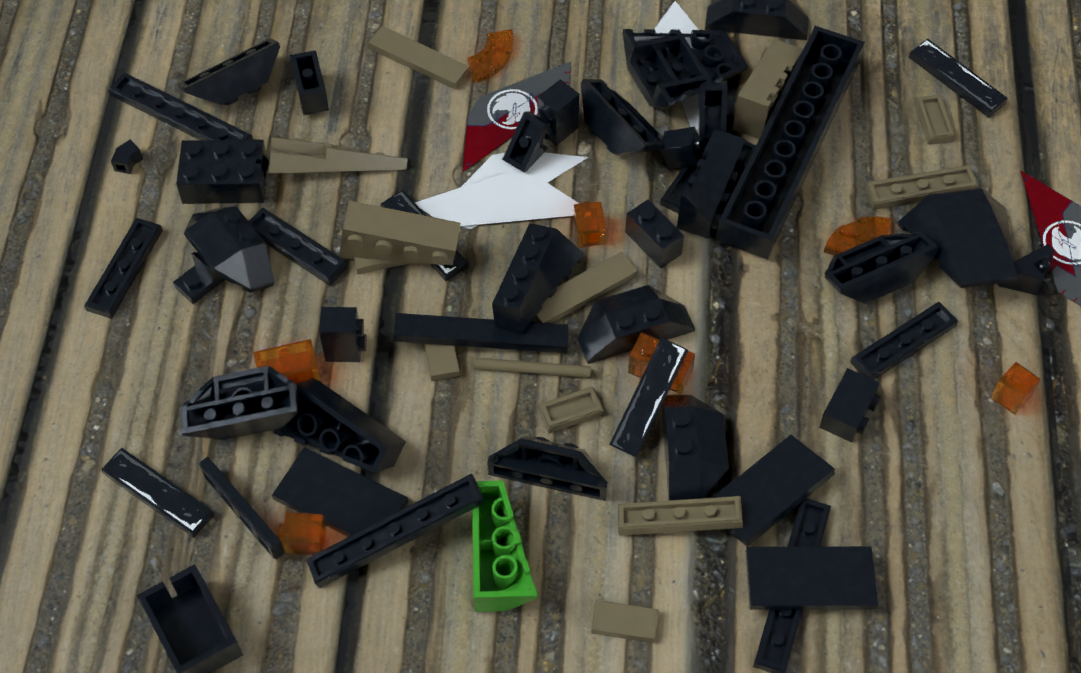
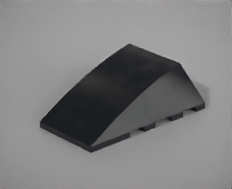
M623 29L622 32L627 70L650 107H670L699 93L700 84H719L748 69V65L725 30H692L691 34L681 33L680 30H670L669 33H656L655 29H644V33H633L632 29Z
M982 188L927 195L898 221V226L903 231L908 230L912 235L914 232L922 231L938 246V252L932 259H937L940 262V268L960 288L1015 282L1018 279L1006 208Z

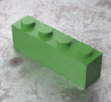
M503 480L477 481L486 503L472 510L475 612L508 611L537 599L538 594L533 584L528 561L524 554L522 541L515 524Z

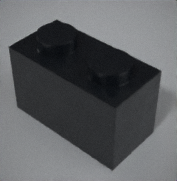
M316 50L290 55L303 116L329 111L326 89Z
M561 79L537 97V116L550 123L544 139L550 140L556 146L579 128L580 94Z
M649 199L626 214L625 233L660 268L682 255L684 235Z
M321 307L319 335L325 361L360 362L361 351H366L367 335L364 334V319H359L357 307Z
M847 368L823 413L819 428L852 443L856 434L862 435L866 429L869 418L865 416L868 410L874 412L879 403L881 395H878L877 391L880 382Z

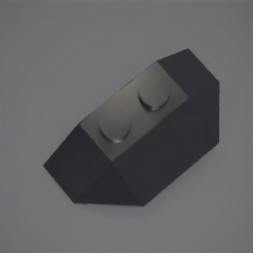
M715 0L707 7L705 30H725L726 32L807 41L809 17L795 0Z
M268 38L177 85L185 93L219 105L233 104L238 101L239 96L245 93H254L261 89V85L268 82L280 49V44L278 41Z
M602 79L582 80L581 93L584 121L592 129V133L607 145V149L611 153L616 155L635 154L662 149L664 144L661 135L626 99L607 86L608 84Z
M237 206L215 208L192 215L184 235L213 273L231 283L243 286L242 289L249 293L274 285L266 243Z
M922 231L914 232L913 235L904 233L881 235L833 256L828 269L824 273L825 279L840 294L867 304L914 283L938 252V246Z
M645 285L595 300L577 341L587 364L658 343L661 337L668 340L694 332L695 327L685 305L652 286Z
M269 365L212 377L194 394L190 401L187 400L181 406L182 434L189 437L226 440L280 429L299 413L297 384Z
M667 395L662 405L668 500L705 498V495L719 482L729 468L724 414L692 395Z
M523 437L488 457V475L606 501L608 482L586 450L574 444L565 443L562 445L553 443L543 437Z

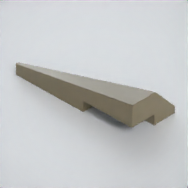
M271 134L268 173L406 170L408 158L388 156L378 152L376 154L365 153L356 148L303 141V139L299 138L286 139L280 138L279 135Z

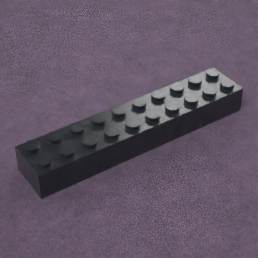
M818 26L814 27L719 219L716 241L765 259L769 258L860 64L865 42Z

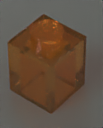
M601 201L574 204L573 222L578 247L605 245L606 225Z
M1015 362L999 379L991 398L1016 415L1032 397L1040 378L1018 362Z
M286 512L284 523H280L278 527V538L282 542L285 553L314 555L322 551L327 528L324 516L321 514Z

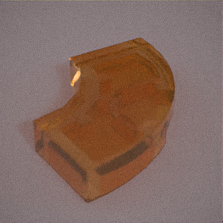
M512 29L488 33L484 49L478 54L468 57V66L473 83L492 77L507 64L513 51Z
M869 216L858 218V221L842 225L828 239L824 253L835 256L881 235H888L892 219Z

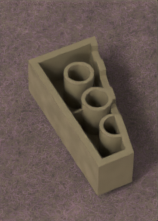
M775 38L769 47L764 48L758 65L754 67L752 74L737 96V102L731 112V118H734L732 130L757 139L760 138L803 48Z
M349 201L343 226L339 257L452 265L461 223Z

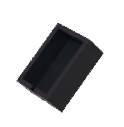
M182 140L176 182L182 204L264 203L265 179L268 166L264 140Z
M195 564L169 578L177 593V596L174 598L170 596L163 581L137 595L177 673H213L243 656L236 638Z

